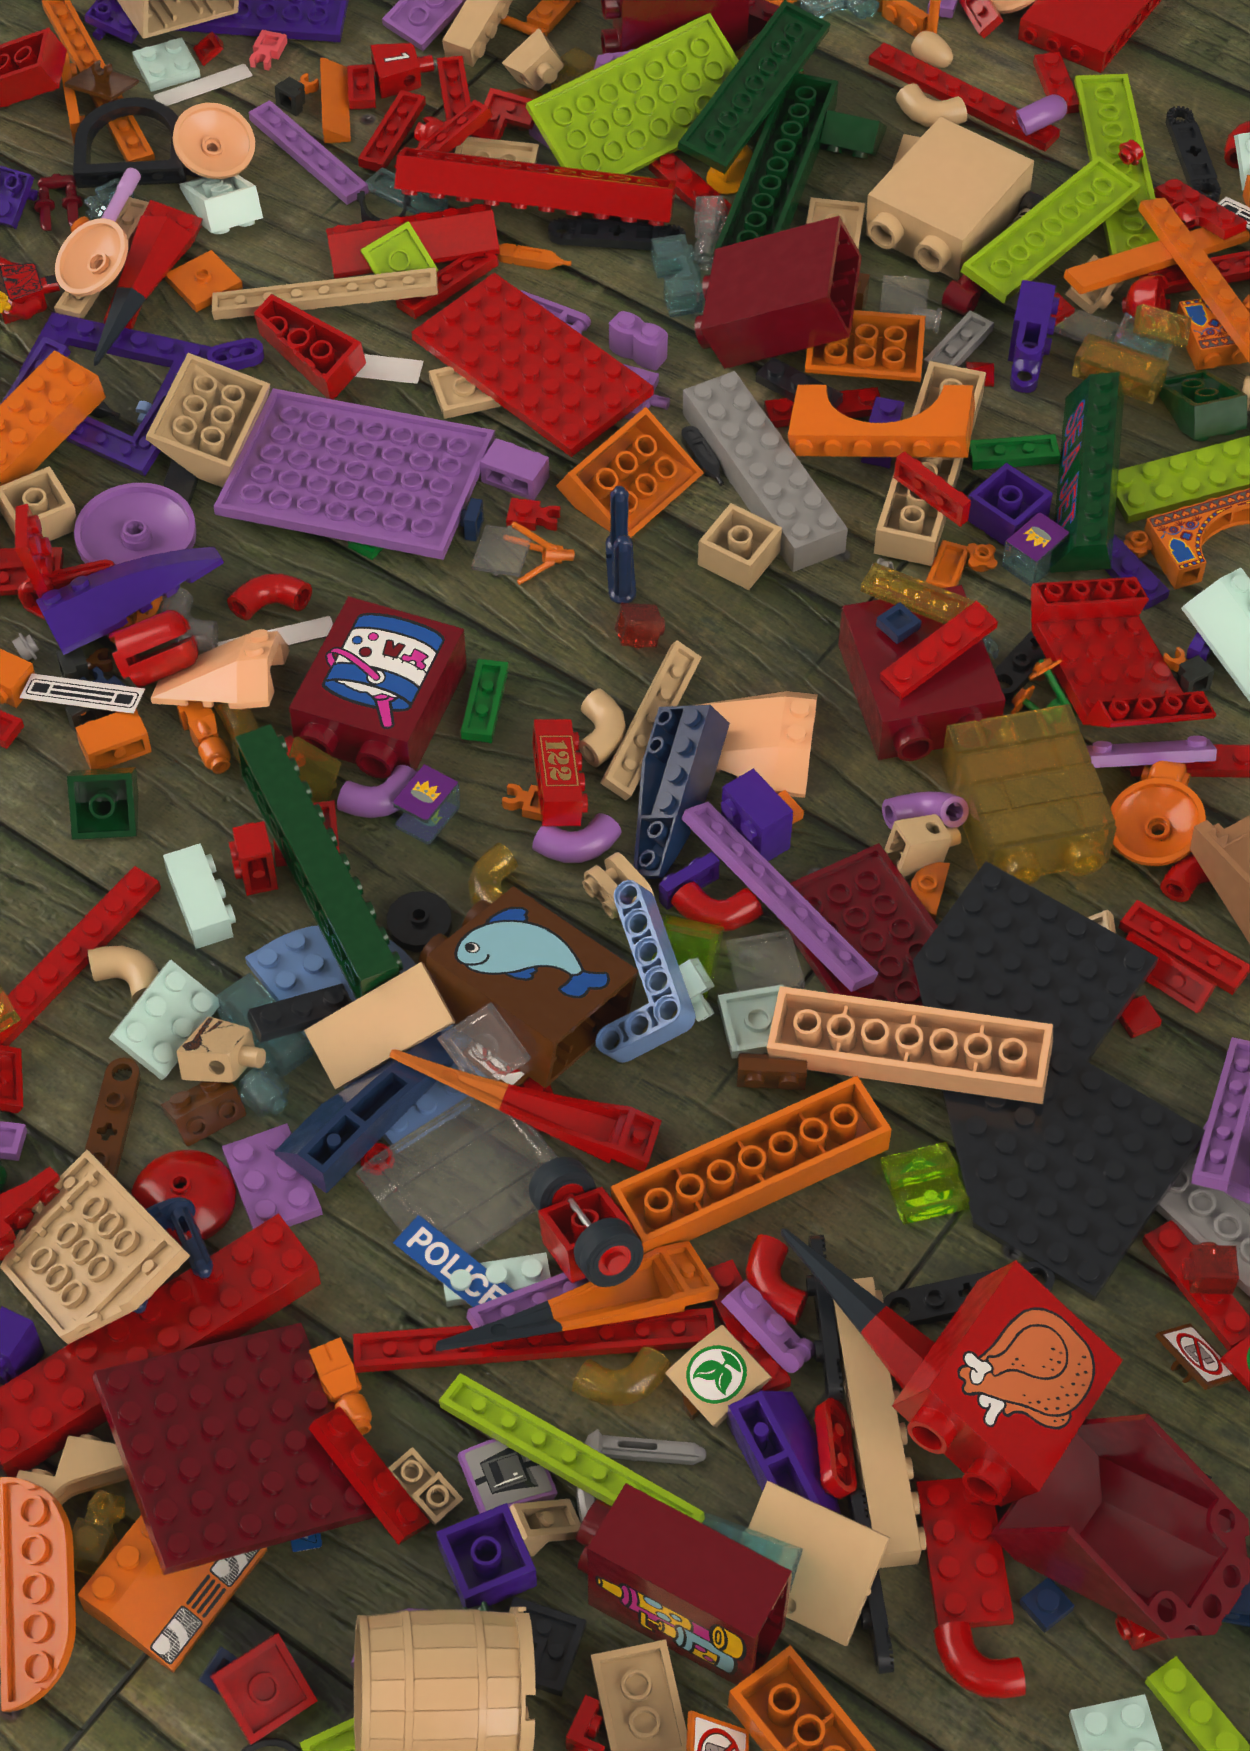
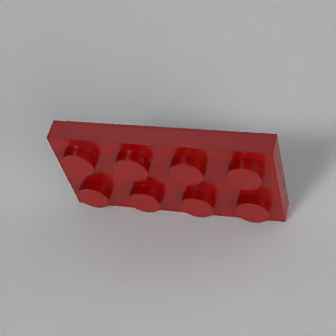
M962 1478L917 1481L915 1488L920 1503L921 1527L924 1528L926 1536L925 1554L936 1627L953 1621H966L970 1623L971 1628L1013 1625L1014 1615L1003 1549L990 1535L998 1524L995 1505L986 1504L971 1495L963 1485Z

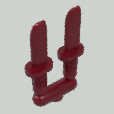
M53 174L51 177L40 178L37 182L39 200L34 203V209L40 213L41 228L44 231H52L51 211L55 209V202L50 200L49 189L66 188V198L62 199V207L67 209L68 224L71 227L79 219L78 208L82 207L83 204L82 198L77 196L74 176Z

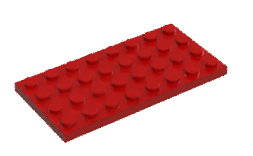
M495 272L411 331L413 341L444 364L453 368L455 372L465 377L467 381L474 384L475 387L490 396L494 401L570 457L574 456L654 395L653 385Z

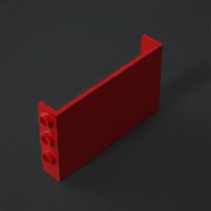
M1036 0L1020 19L1018 40L1047 52H1060L1062 58L1102 73L1161 0Z

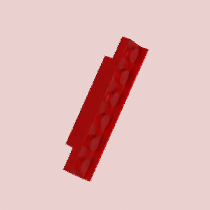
M474 204L470 207L457 209L447 208L444 211L431 213L421 212L405 217L394 216L385 220L364 221L353 225H337L326 229L334 279L373 273L362 255L361 249L408 221L434 263L453 261L465 256H470V258L484 256V253L492 252L493 254L500 253L491 205Z

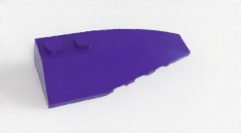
M215 547L182 549L153 554L119 563L88 576H79L73 579L67 586L47 591L36 602L63 655L123 627L128 623L126 617L138 610L142 614L153 608L151 602L160 596L171 597L178 592L177 590L180 588L181 583L184 581L187 583L195 582L222 565L224 561Z

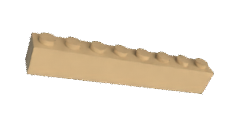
M873 1277L852 1279L883 1303L882 1291L875 1290ZM833 1299L840 1355L839 1364L847 1412L851 1422L852 1441L860 1489H864L867 1502L864 1504H867L868 1508H865V1510H868L872 1529L890 1537L879 1568L918 1564L921 1550H926V1536L924 1528L917 1527L915 1515L920 1514L918 1493L911 1492L909 1480L914 1478L911 1457H905L903 1445H907L908 1442L905 1422L899 1423L897 1410L892 1407L900 1391L898 1388L893 1389L891 1380L893 1376Z

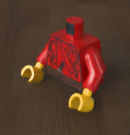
M0 256V314L2 313L4 324L20 319L29 320L35 314L45 311L47 304L44 294L60 291L56 275L40 278L36 264L15 263Z

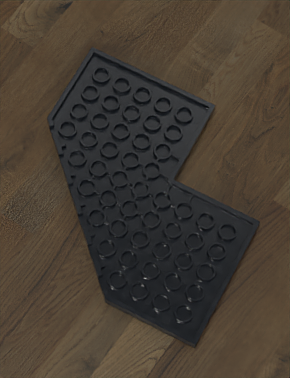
M985 861L913 959V968L917 978L922 1006L1053 1024V1045L1043 1104L942 1090L964 1189L968 1199L972 1224L974 1228L1029 1262L1036 1261L1054 1272L1055 1278L1095 1301L1202 1142L1205 1130L1089 1063L1094 1053L1157 965L1158 957Z

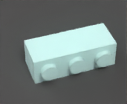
M201 843L163 855L167 875L195 949L232 938L231 924L236 923V918L231 904L224 905L222 898L226 897V893L221 879L215 880L212 873L217 871L212 855L204 854Z

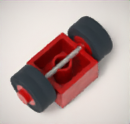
M558 1157L546 1162L534 1173L529 1184V1196L531 1202L538 1210L542 1242L570 1282L575 1283L587 1278L597 1286L611 1287L630 1278L642 1262L644 1253L642 1243L634 1233L631 1223L602 1186L596 1188L593 1177L583 1164L571 1157Z

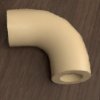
M914 83L904 86L896 95V102L902 111L912 121L922 126L931 127L940 116L957 125L967 121V109L963 99L959 96L942 101L927 98L920 87Z
M601 688L592 691L581 705V712L593 722L595 729L579 741V750L584 759L593 767L600 766L612 757L626 732V723L622 709Z
M105 946L87 950L94 982L111 978L125 980L130 987L131 998L134 1003L137 1002L159 973L154 961L143 952L133 948Z

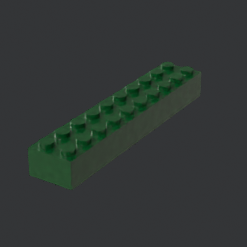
M798 73L770 111L714 248L713 258L717 248L790 228L822 145L820 139L827 110L835 111L837 106L838 81Z
M269 724L236 736L235 742L241 777L357 1000L401 974L399 971L403 970V964L397 951H390L388 947L390 944L388 934L383 926H377L375 922L377 917L370 901L365 902L361 895L364 894L362 885L357 876L351 877L348 858L344 852H338L336 848L338 843L332 828L326 829L323 824L325 822L323 811L319 804L313 805L310 786L306 780L301 782L298 764L294 757H288V747L283 735H277L272 725Z

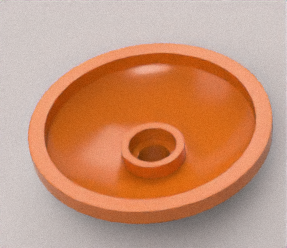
M1151 778L1134 783L1118 795L1109 810L1107 826L1114 847L1125 858L1145 866H1164L1180 861L1191 853L1190 846L1194 826L1206 821V815L1201 799L1191 788L1176 780ZM1157 830L1164 831L1160 835L1153 834Z

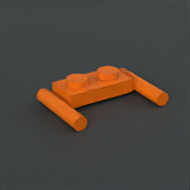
M541 0L527 15V22L507 15L499 24L530 36L539 28L547 37L548 33L555 28L576 2L579 3L581 0Z
M876 0V11L882 12L881 16L910 35L916 37L922 31H931L937 34L941 0H930L929 14L906 0Z

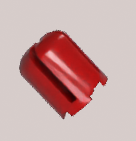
M166 610L110 633L109 639L115 637L117 651L113 652L112 656L122 678L130 677L136 688H143L195 664L198 659V642L195 635L141 657L139 656V653L187 633V630L192 628L188 620L178 611Z

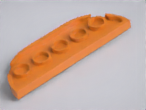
M0 1477L1 1711L14 1712L26 1708L44 1697L58 1682L71 1657L76 1635L73 1534L67 1514L52 1493L31 1481L14 1477Z

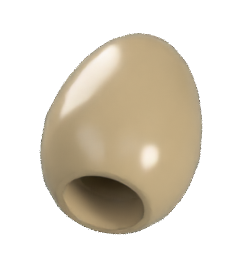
M922 31L912 42L911 50L915 58L936 68H945L951 64L953 60L952 50L938 34L931 31Z

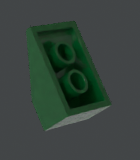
M1204 369L1153 381L1155 390L1179 429L1193 440L1205 441L1210 436L1219 434L1232 435L1236 433V430L1247 428V394Z

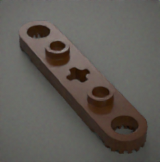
M118 1058L108 1064L85 1151L88 1150L115 1178L117 1177L137 1097V1090L141 1081L139 1067L130 1058ZM128 1069L132 1073L131 1077L125 1081L114 1079L115 1073H118V1070ZM108 1129H113L114 1135H111L108 1140H103L101 1134H106Z

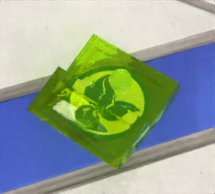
M946 1142L880 1158L890 1194L903 1225L970 1209L969 1196L958 1176V1165Z

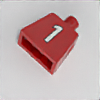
M411 43L370 45L374 74L381 99L398 95L400 90L409 92L419 89L421 87V73L435 70L432 55L417 57L414 45Z

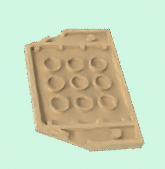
M88 1150L60 1176V1180L54 1185L60 1192L46 1206L39 1201L31 1209L35 1213L32 1221L26 1230H19L14 1240L15 1247L4 1257L0 1265L2 1271L67 1344L137 1310L190 1257L182 1246Z

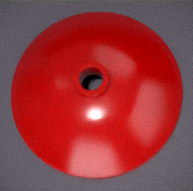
M177 1150L166 1153L151 1161L138 1175L131 1195L145 1209L171 1198L181 1197L190 1200L195 1206L194 1220L199 1227L203 1241L215 1235L226 1225L236 1204V1187L229 1169L216 1157L198 1150ZM180 1183H185V1184H186L185 1187H183V1188H180V1189L175 1188V1186H176L177 1184H180ZM170 1228L166 1229V1231L181 1245L176 1230L172 1231ZM188 1230L186 1232V1235L189 1240L192 1238L191 1231Z

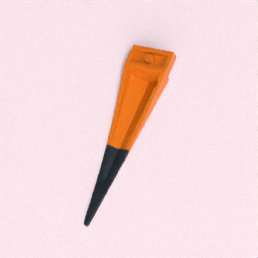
M690 1241L657 1247L644 1254L636 1272L618 1285L600 1287L592 1282H588L511 1316L442 1339L436 1343L435 1351L684 1312L685 1306L716 1300L720 1289Z

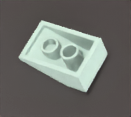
M240 175L226 179L202 177L179 184L182 193L196 216L203 218L202 226L211 233L224 234L229 232L231 227L238 225L240 227L251 226L255 224V220L263 218L256 186Z

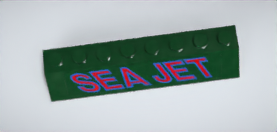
M1120 372L1090 374L1065 398L1054 522L1069 531V534L1051 550V573L1111 569L1124 404Z

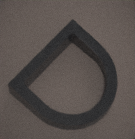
M139 97L117 99L93 110L81 122L75 136L73 175L77 187L117 186L127 168H134L141 174V179L137 185L187 182V167L178 158L173 145V131L179 118L177 114L168 106L158 101ZM129 115L148 116L160 121L171 133V158L169 160L91 164V146L96 134L106 124L117 118Z

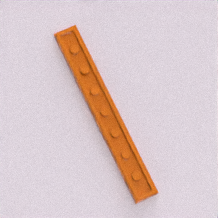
M1204 227L1190 231L1207 255L1246 243L1250 239V232L1247 229L1226 240H1223ZM1159 240L1065 270L1063 277L1081 295L1173 266L1177 263Z

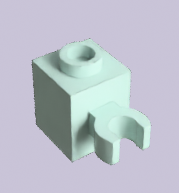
M693 958L679 965L695 1011L696 1020L699 1022L714 1014L713 1009L702 994L715 985L700 960ZM667 980L663 983L661 990L666 986Z

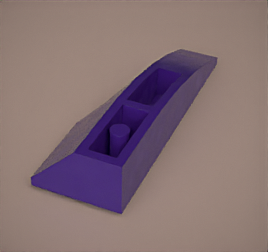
M759 1391L728 1405L727 1425L762 1492L766 1482L771 1481L841 1514L837 1498L827 1494L821 1486L817 1436L793 1392Z

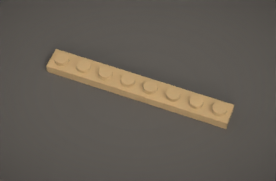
M436 268L216 292L212 293V314L214 320L254 316V312L270 294L301 310L438 295Z

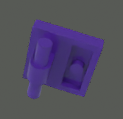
M96 0L85 14V22L97 27L92 35L98 41L102 40L106 33H109L132 44L139 35V32L117 0Z
M0 166V225L17 229L27 199L32 201L37 199L38 191L31 189L34 177L31 174Z

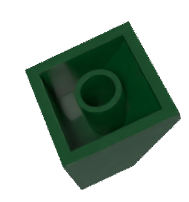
M827 110L820 143L827 145V151L842 154V149L853 151V157L867 160L868 155L876 156L887 126L880 121Z
M136 767L72 770L67 775L72 840L137 836L139 796Z

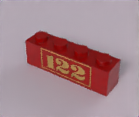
M534 719L532 748L542 826H581L582 813L588 812L587 793H582L585 791V774L579 773V771H582V753L576 752L579 750V733L573 732L571 719Z

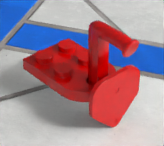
M28 504L16 506L15 550L29 578L19 586L18 597L26 611L45 620L36 602L44 593L67 586L73 579L79 576H88L116 564L106 559L55 570L51 556V543L49 538L43 537L41 533L40 519L38 515L32 514Z

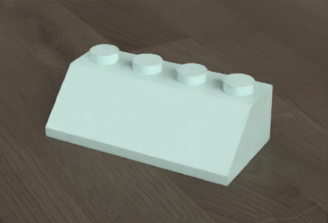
M1239 568L1219 578L1187 602L1181 609L1250 702V578L1242 568Z

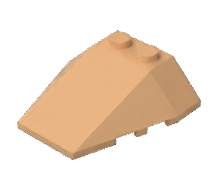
M255 630L250 634L243 635L198 655V659L191 667L159 680L151 696L152 704L187 706L188 700L202 701L203 707L211 708L214 706V702L228 703L229 709L270 706L274 695L270 667L285 665L289 654V646L278 631Z
M784 691L698 704L711 705L730 723L716 772L720 773L722 770L738 778L754 768L777 794L786 790L792 797L805 798L818 694Z

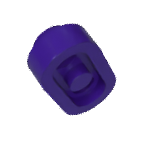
M245 338L215 345L207 352V360L233 370L256 366L264 359L263 344L255 338Z

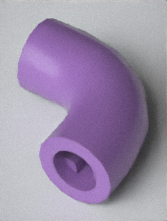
M1052 94L1015 111L1023 133L1028 136L1048 125L1059 122L1065 117L1068 107L1063 97Z
M397 765L383 784L371 787L348 780L340 790L337 809L365 818L388 816L402 809L394 804L393 801L417 771L406 765Z
M927 791L885 799L882 804V813L885 823L891 830L894 821L932 814L938 815L945 826L956 828L966 821L969 815V807L963 798L954 794Z
M598 813L585 828L579 831H566L557 826H541L533 840L532 849L547 858L562 863H583L601 856L616 842L622 832L619 824L613 818L606 814Z

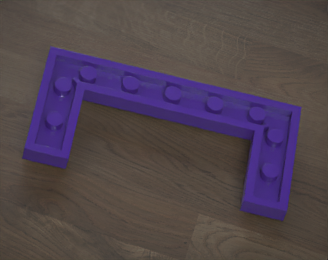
M52 312L19 370V374L44 336L67 347L74 346L97 351L105 324ZM124 328L106 354L170 367L153 400L154 403L162 389L169 391L187 354L191 353L207 359V352L211 346Z
M44 336L2 402L54 350L68 358L71 353L69 348ZM161 390L133 436L87 416L65 441L142 476H146L161 450L146 440V435L168 391Z

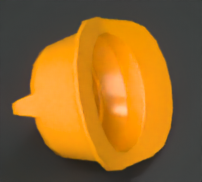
M746 145L725 174L710 167L706 176L707 183L719 194H736L753 155L751 148Z

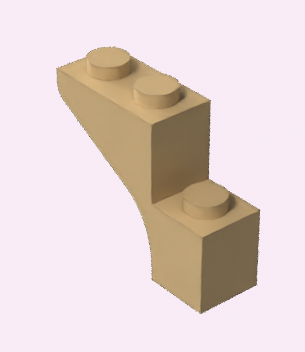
M82 1434L80 1437L68 1435L55 1476L46 1470L32 1469L31 1472L19 1470L16 1478L31 1481L42 1486L52 1493L59 1503L63 1505L75 1495L127 1480L128 1476L116 1443L103 1442L96 1436Z

